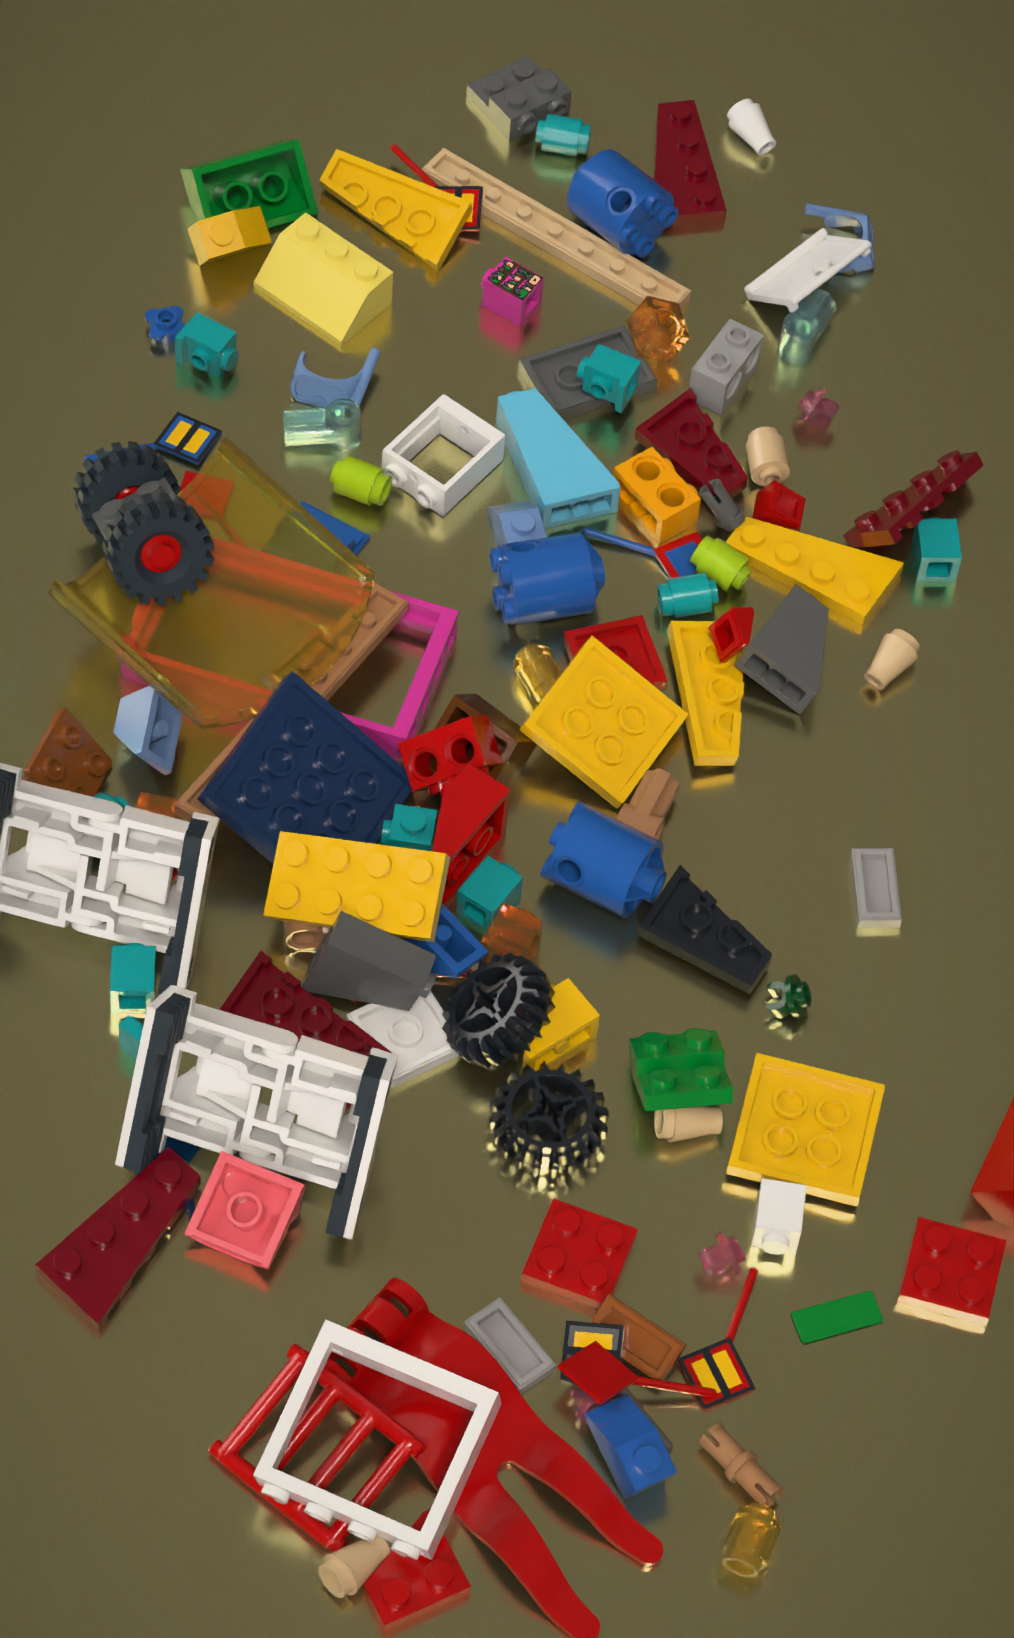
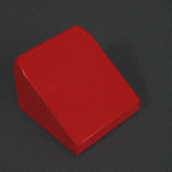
M773 480L757 493L752 518L799 531L806 498Z
M731 607L709 626L721 663L728 662L749 644L754 619L753 607Z

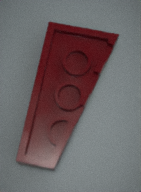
M959 450L952 451L938 459L939 466L932 471L927 470L914 476L910 480L911 486L909 488L888 495L882 500L884 506L877 511L866 512L854 520L855 526L843 534L848 546L862 548L896 544L903 538L900 530L906 527L908 529L914 528L923 520L920 513L938 507L945 500L941 493L945 494L957 490L984 466L978 453L960 454Z
M263 951L258 953L219 1009L288 1030L298 1037V1042L303 1035L368 1057L372 1047L392 1053L351 1020L345 1021L333 1012V1006L322 997L316 998L301 987V981L290 972L284 973L272 964V958Z
M170 1147L167 1148L140 1174L134 1177L35 1264L36 1272L92 1326L100 1331L108 1320V1314L117 1300H121L130 1288L131 1280L143 1263L148 1262L156 1250L157 1242L166 1229L172 1227L201 1185V1176Z

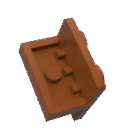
M61 708L56 711L25 766V775L22 780L92 797L97 793L112 765V759L67 708Z

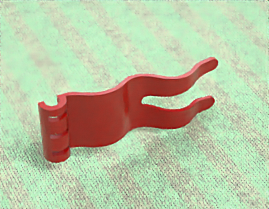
M391 1278L346 1328L366 1337L368 1336L363 1331L368 1328L385 1345L499 1392L502 1404L453 1514L472 1534L501 1559L543 1613L558 1628L571 1638H597L600 1631L598 1618L575 1594L535 1526L501 1485L497 1478L498 1468L504 1464H513L523 1472L548 1485L586 1517L609 1543L643 1566L652 1567L660 1562L663 1555L662 1542L631 1516L592 1466L536 1415L502 1366L478 1341L463 1330L431 1313L423 1297L411 1285L401 1279ZM393 1298L400 1301L409 1311L407 1318L397 1307L390 1303ZM331 1352L325 1364L426 1445L423 1453L417 1458L411 1457L438 1493L474 1412ZM338 1358L343 1359L352 1367L355 1372L353 1378L341 1366L335 1363ZM338 1400V1402H340L342 1405H344V1406L347 1407L349 1410H351V1409H350L348 1406H346L343 1402H341L340 1400Z

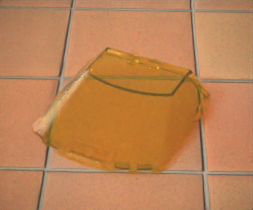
M224 437L219 442L216 451L195 478L176 495L183 498L188 506L191 504L210 532V537L214 543L215 550H210L214 557L213 566L204 565L209 575L205 582L199 578L195 581L198 590L193 594L188 589L182 591L183 600L176 603L172 596L166 597L167 605L158 606L153 597H151L149 605L141 603L137 595L132 599L126 595L123 588L119 587L104 557H102L84 574L72 582L63 584L60 580L56 579L50 584L48 592L51 598L97 640L201 729L224 727L255 718L284 676L291 671L295 672L309 686L315 684L337 662L358 631L367 610L375 575L373 570L228 437Z

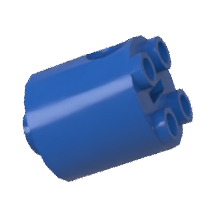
M612 149L600 151L581 164L574 173L567 193L566 205L574 216L623 254H636L640 258L646 257L651 253L655 246V240L665 228L670 227L676 221L679 214L678 208L674 206V198L671 192L619 152Z
M578 532L499 544L498 547L489 549L490 566L493 573L497 572L499 585L492 588L493 602L496 611H502L505 624L514 626L591 614L594 611L596 597L602 587L605 586V570L601 556L583 534Z
M579 801L574 806L568 823L565 824L560 821L554 828L549 845L555 848L545 861L540 874L542 878L622 918H628L634 913L643 899L652 903L664 885L667 875L662 860L664 845L662 841Z

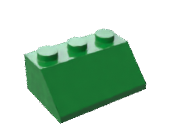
M299 139L281 140L180 169L190 206L198 221L233 210L257 206L261 207L267 228L295 221L305 212L310 216L319 214Z

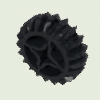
M510 952L504 957L494 954L489 963L480 960L478 969L474 972L467 970V978L463 983L455 984L457 987L455 995L447 998L450 1007L442 1013L446 1020L442 1030L446 1033V1041L450 1044V1047L466 1062H471L475 1066H483L486 1069H489L492 1065L502 1068L507 1059L517 1062L519 1053L522 1050L531 1052V1042L535 1038H542L540 1030L543 1026L551 1023L547 1014L555 1008L551 1001L555 991L551 988L550 980L546 977V973L530 959H526L522 955L515 956Z
M545 1060L540 1064L539 1071H534L526 1064L522 1070V1076L511 1072L507 1078V1084L500 1083L496 1089V1098L491 1100L489 1109L491 1116H489L488 1127L493 1132L492 1141L494 1147H502L501 1155L503 1159L507 1160L516 1157L515 1166L518 1171L526 1165L532 1166L534 1177L540 1173L541 1169H548L552 1179L557 1176L558 1168H563L570 1176L575 1171L576 1163L586 1168L587 1164L590 1163L591 1155L597 1156L601 1151V1141L607 1138L608 1133L606 1123L608 1122L609 1111L607 1110L608 1108L604 1107L605 1098L603 1092H595L596 1085L594 1080L590 1079L581 1082L582 1073L580 1069L571 1074L565 1073L563 1062L556 1070H549ZM531 1100V1108L524 1111L522 1117L514 1119L513 1114L522 1104ZM583 1120L584 1126L576 1135L567 1139L566 1130L573 1128L575 1122Z

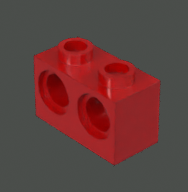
M488 715L469 716L398 743L412 791L428 790L430 796L440 794L446 780L452 774L458 775L468 763L489 776L491 775L489 768L503 764ZM468 741L474 747V756L471 760L468 759L465 752ZM432 754L436 757L438 763L435 773L431 771L429 766Z

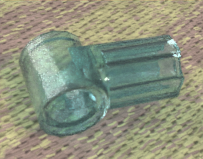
M819 288L801 300L798 304L799 309L788 314L784 319L777 350L780 357L789 363L801 364L810 359L814 344L835 313L837 303L832 300L830 293Z
M335 399L326 408L282 411L285 447L329 443L332 448L347 451L355 448L361 442V411L358 404L350 399Z

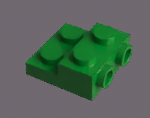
M691 1028L681 1034L670 1035L647 1032L640 1037L629 1038L630 1071L645 1112L733 1103V1086L725 1069V1051L716 1030L708 1031L706 1029Z

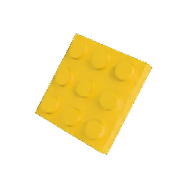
M591 636L519 730L617 809L624 803L644 776L646 770L649 769L689 714L595 637Z
M756 1053L726 1174L761 1182L762 1178L807 1185L806 1194L857 1207L885 1084Z

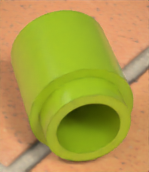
M350 455L346 456L343 461L338 460L330 475V482L334 484L333 490L335 493L367 506H372L373 504L382 506L389 495L393 481L392 476L385 474V469Z
M708 535L700 542L689 561L696 566V572H705L708 580L715 579L716 585L727 593L733 587L740 590L752 573V570L747 567L750 562L747 556L720 538L714 540Z

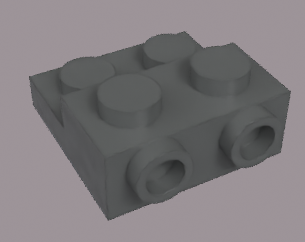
M527 55L468 83L466 95L510 141L518 136L532 132L537 128L539 120L546 121L547 114L564 116L570 112L572 91L551 68L542 71Z

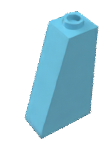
M536 388L513 391L506 395L498 396L496 424L499 431L505 434V445L530 503L539 509L544 529L618 511L621 488L618 481Z

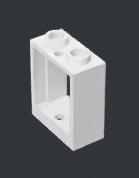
M443 394L383 449L382 468L385 469V474L392 476V486L400 487L415 497L425 508H431L441 516H444L503 461L505 434ZM439 433L474 456L445 485L409 462Z

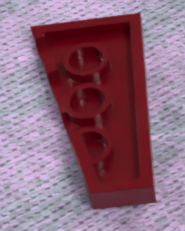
M695 100L658 103L654 180L671 192L674 198V206L679 210L678 217L671 226L725 221L727 209Z

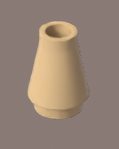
M894 629L892 633L885 634L869 669L864 674L868 684L878 690H884L889 682L918 659L917 653L920 650L917 640L901 629Z
M699 1106L657 1110L654 1113L656 1136L658 1138H666L669 1143L709 1134H720L722 1131L723 1116L719 1107Z
M376 1536L373 1542L362 1539L325 1556L324 1563L319 1567L318 1571L321 1581L328 1591L338 1598H343L347 1594L355 1595L380 1563L388 1556L390 1548L384 1539Z

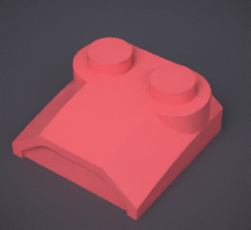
M221 1151L184 1234L213 1250L247 1264L269 1270L291 1222L300 1213L301 1199L306 1187L300 1182Z

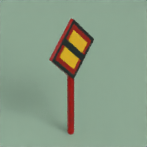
M755 1267L749 1270L724 1340L678 1359V1363L689 1385L713 1388L717 1391V1395L714 1398L695 1395L702 1411L756 1389L733 1344L758 1275V1269Z

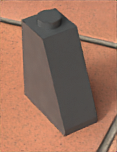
M795 584L734 665L800 715L820 690L829 609L814 596Z
M341 911L314 953L301 987L311 993L410 1011L419 996L427 998L434 985L437 975L432 973L431 969L436 955Z

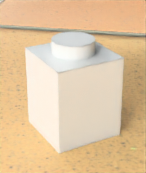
M762 1178L757 1197L751 1247L762 1248L765 1252L776 1255L785 1253L796 1254L802 1230L807 1185Z

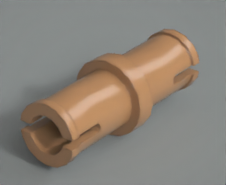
M721 1423L710 1427L707 1431L713 1437L708 1438L707 1435L703 1434L699 1440V1445L705 1448L726 1470L725 1477L731 1483H738L759 1504L763 1511L772 1507L776 1502L770 1496L780 1499L784 1493V1488L778 1485L757 1463L758 1456L752 1450L745 1451L724 1429Z

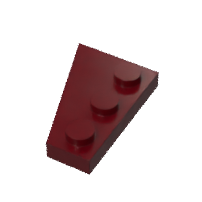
M689 388L636 427L634 438L647 449L653 447L662 458H667L673 464L676 473L694 486L697 491H700L706 484L713 496H717L709 483L713 479H720L732 498L747 487L748 476L727 443L721 442L713 429L714 423L707 413L703 414L696 403L697 396L692 388Z

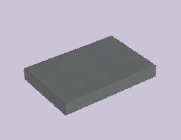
M624 325L521 358L518 362V369L530 389L536 388L563 420L614 404L604 399H598L592 394L583 391V380L576 377L584 356L590 357L598 344L641 361L638 387L631 398L657 390L658 385L657 378Z

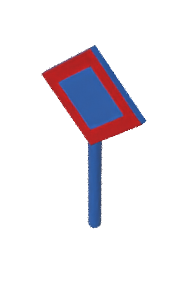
M584 528L583 534L655 556L669 578L698 573L695 571L696 566L689 562L694 551L702 541L697 531L653 548L594 529Z

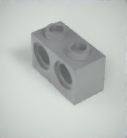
M732 319L728 320L692 368L689 388H692L697 396V404L719 415L724 413L759 366L764 339L763 334Z

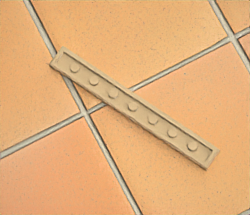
M445 148L422 168L438 186H483L482 215L667 322H670L690 300V289L631 255L623 254L605 240Z

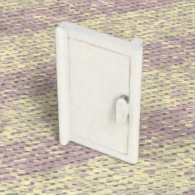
M821 228L744 287L747 298L753 301L784 305L788 307L791 313H794L799 309L798 303L859 255L866 257L870 254L871 243L868 240L828 235L826 229Z

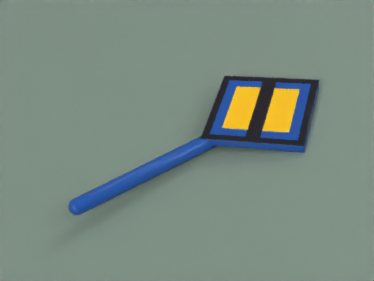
M177 412L156 441L146 445L152 447L153 450L160 449L199 465L222 434V430ZM145 444L139 445L141 450L143 449ZM97 454L86 455L84 462L87 458L95 462L98 459Z

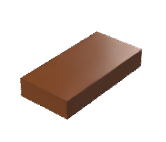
M612 1294L607 1295L590 1322L624 1325L621 1358L652 1379L666 1380L687 1346L686 1343Z

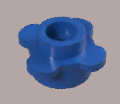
M170 306L169 308H161L159 310L149 309L145 313V320L151 326L149 336L159 343H174L175 336L186 325L182 322L183 309L179 306Z

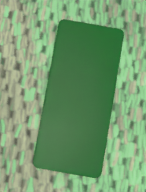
M870 1290L791 1312L800 1339L804 1344L881 1323L884 1320L874 1294Z

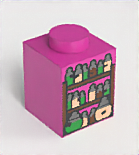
M505 257L495 268H489L482 278V306L520 327L542 303L544 277Z

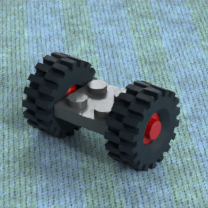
M128 441L127 449H124L120 442L111 443L113 451L108 453L105 452L103 447L95 451L98 456L95 462L87 458L83 463L87 472L85 474L77 472L75 481L79 488L73 487V497L77 502L75 507L89 533L93 534L95 539L102 544V549L106 554L104 559L120 588L124 589L126 595L132 599L137 595L141 603L148 605L151 597L154 598L159 606L167 605L166 597L172 596L175 603L183 600L181 592L186 589L193 594L198 590L195 581L199 578L205 582L209 575L204 565L213 566L214 557L210 550H215L214 543L210 537V532L191 504L188 506L185 500L180 498L182 497L181 488L167 462L160 453L156 455L152 447L145 444L141 450L138 443Z

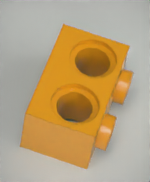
M653 447L614 467L613 476L621 487L619 502L659 545L697 524L701 502L697 490L691 484H687L676 473L673 464L667 458H662Z

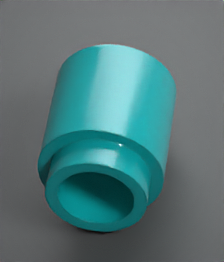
M547 114L546 121H538L535 142L542 143L541 151L574 157H577L578 153L587 155L592 125L584 124L583 119Z
M705 572L666 579V583L657 585V598L662 617L672 615L673 619L711 613L712 604L719 602L715 579L708 580Z

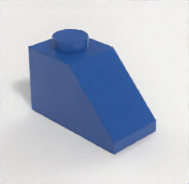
M441 904L434 942L401 938L435 954L436 958L431 972L451 978L459 977L485 958L489 952L443 904Z
M627 1394L584 1414L623 1500L663 1483L677 1473L658 1430Z

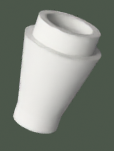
M744 99L736 103L728 111L729 127L747 142L759 156L769 153L776 146L777 142L771 134L760 104L754 103L751 99Z

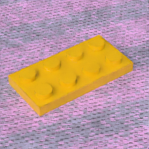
M280 831L263 916L271 920L331 928L339 913L343 911L399 938L434 942L450 857L446 853Z

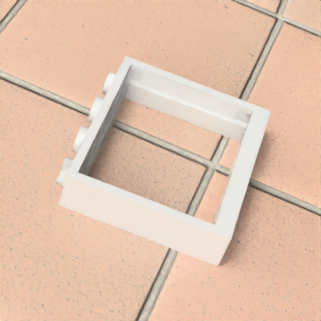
M325 1320L253 1476L258 1484L263 1487L261 1493L274 1498L276 1502L287 1504L290 1498L306 1505L304 1512L315 1519L330 1523L332 1517L348 1523L347 1531L361 1539L373 1542L375 1537L378 1536L393 1543L391 1550L403 1557L408 1556L417 1560L419 1555L432 1560L502 1404L499 1392ZM331 1352L474 1412L421 1531L277 1470Z

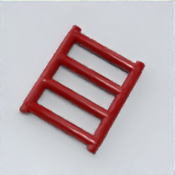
M294 1343L286 1354V1357L289 1359L288 1362L223 1442L219 1439L210 1446L208 1453L324 1548L334 1552L348 1545L345 1539L350 1533L347 1531L349 1524L336 1519L331 1527H329L324 1522L304 1512L306 1505L290 1498L287 1504L276 1502L274 1498L261 1493L263 1487L258 1484L253 1476L256 1467L238 1454L299 1378L310 1352ZM325 1365L317 1381L324 1389L301 1416L277 1470L282 1471L337 1401L340 1400L360 1417L307 1483L326 1490L373 1429L376 1428L396 1445L351 1500V1502L369 1509L411 1456L417 1458L423 1453L426 1445Z

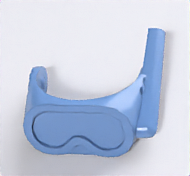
M806 203L805 214L824 218V224L829 228L853 226L854 232L862 237L861 240H868L871 243L870 254L866 257L859 255L836 274L840 272L845 273V271L849 272L852 269L855 270V273L875 268L874 233L868 214Z
M372 347L360 372L346 379L325 378L311 372L305 367L307 352L302 351L298 356L291 380V394L298 402L324 408L331 412H341L349 405L358 407L362 402L381 351Z

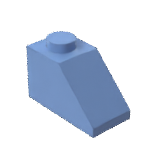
M522 501L487 507V514L497 547L499 544L547 537L539 509L535 505Z
M154 683L120 698L113 733L135 755L162 774L168 775L172 772L185 704L157 683Z

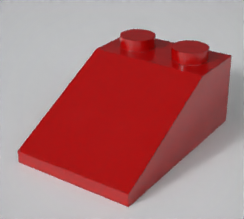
M469 763L458 775L452 774L446 780L440 792L442 801L432 852L446 853L450 857L442 899L444 906L450 902L459 888L506 836L510 788Z

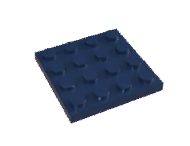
M291 671L281 680L197 800L274 864L280 831L376 844L382 835L384 820L393 819L395 804L402 805L412 791L405 768L295 672Z

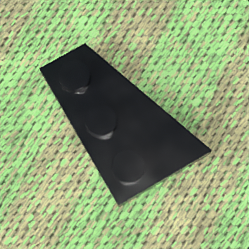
M679 865L639 924L637 936L751 994L770 965L772 953L738 920H731L716 905L717 900L707 890L702 892L690 880V874Z

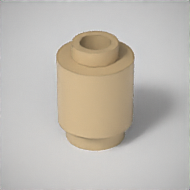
M766 426L753 430L748 435V441L745 445L752 481L764 487L773 480L782 483L790 475L784 438L773 427Z

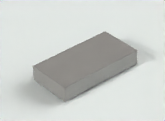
M852 848L850 864L857 928H900L902 917L894 848Z
M501 1297L464 1321L463 1329L466 1333L478 1341L498 1361L521 1395L556 1372L554 1361Z

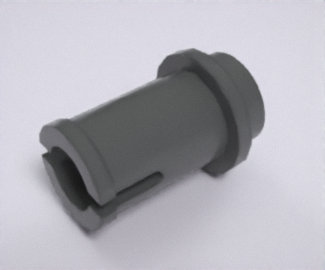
M720 479L709 481L717 496H713L706 484L700 489L699 496L716 516V525L719 528H724L726 531L738 528L745 521L744 507L741 504L735 503Z

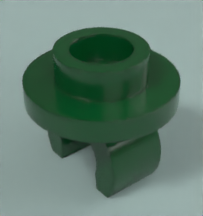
M793 974L785 978V983L774 981L767 985V990L773 998L783 996L780 1001L767 1004V1010L774 1018H783L790 1013L794 1018L805 1016L807 1007L811 1006V992L805 981L801 982L800 978Z

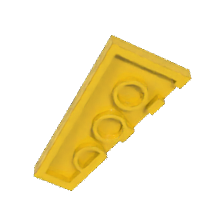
M336 149L319 179L323 189L437 272L440 270L472 211L470 201L339 149Z
M746 516L745 521L726 540L727 544L750 559L748 566L790 588L797 584L824 606L862 626L902 573L904 562Z
M671 621L667 634L682 707L689 714L685 722L694 765L734 766L739 757L742 719L740 708L744 693L743 671L734 664L745 651V648L728 662L721 663L709 630V626L715 621Z

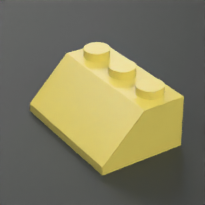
M305 212L279 234L254 280V287L339 346H343L392 303L393 271Z

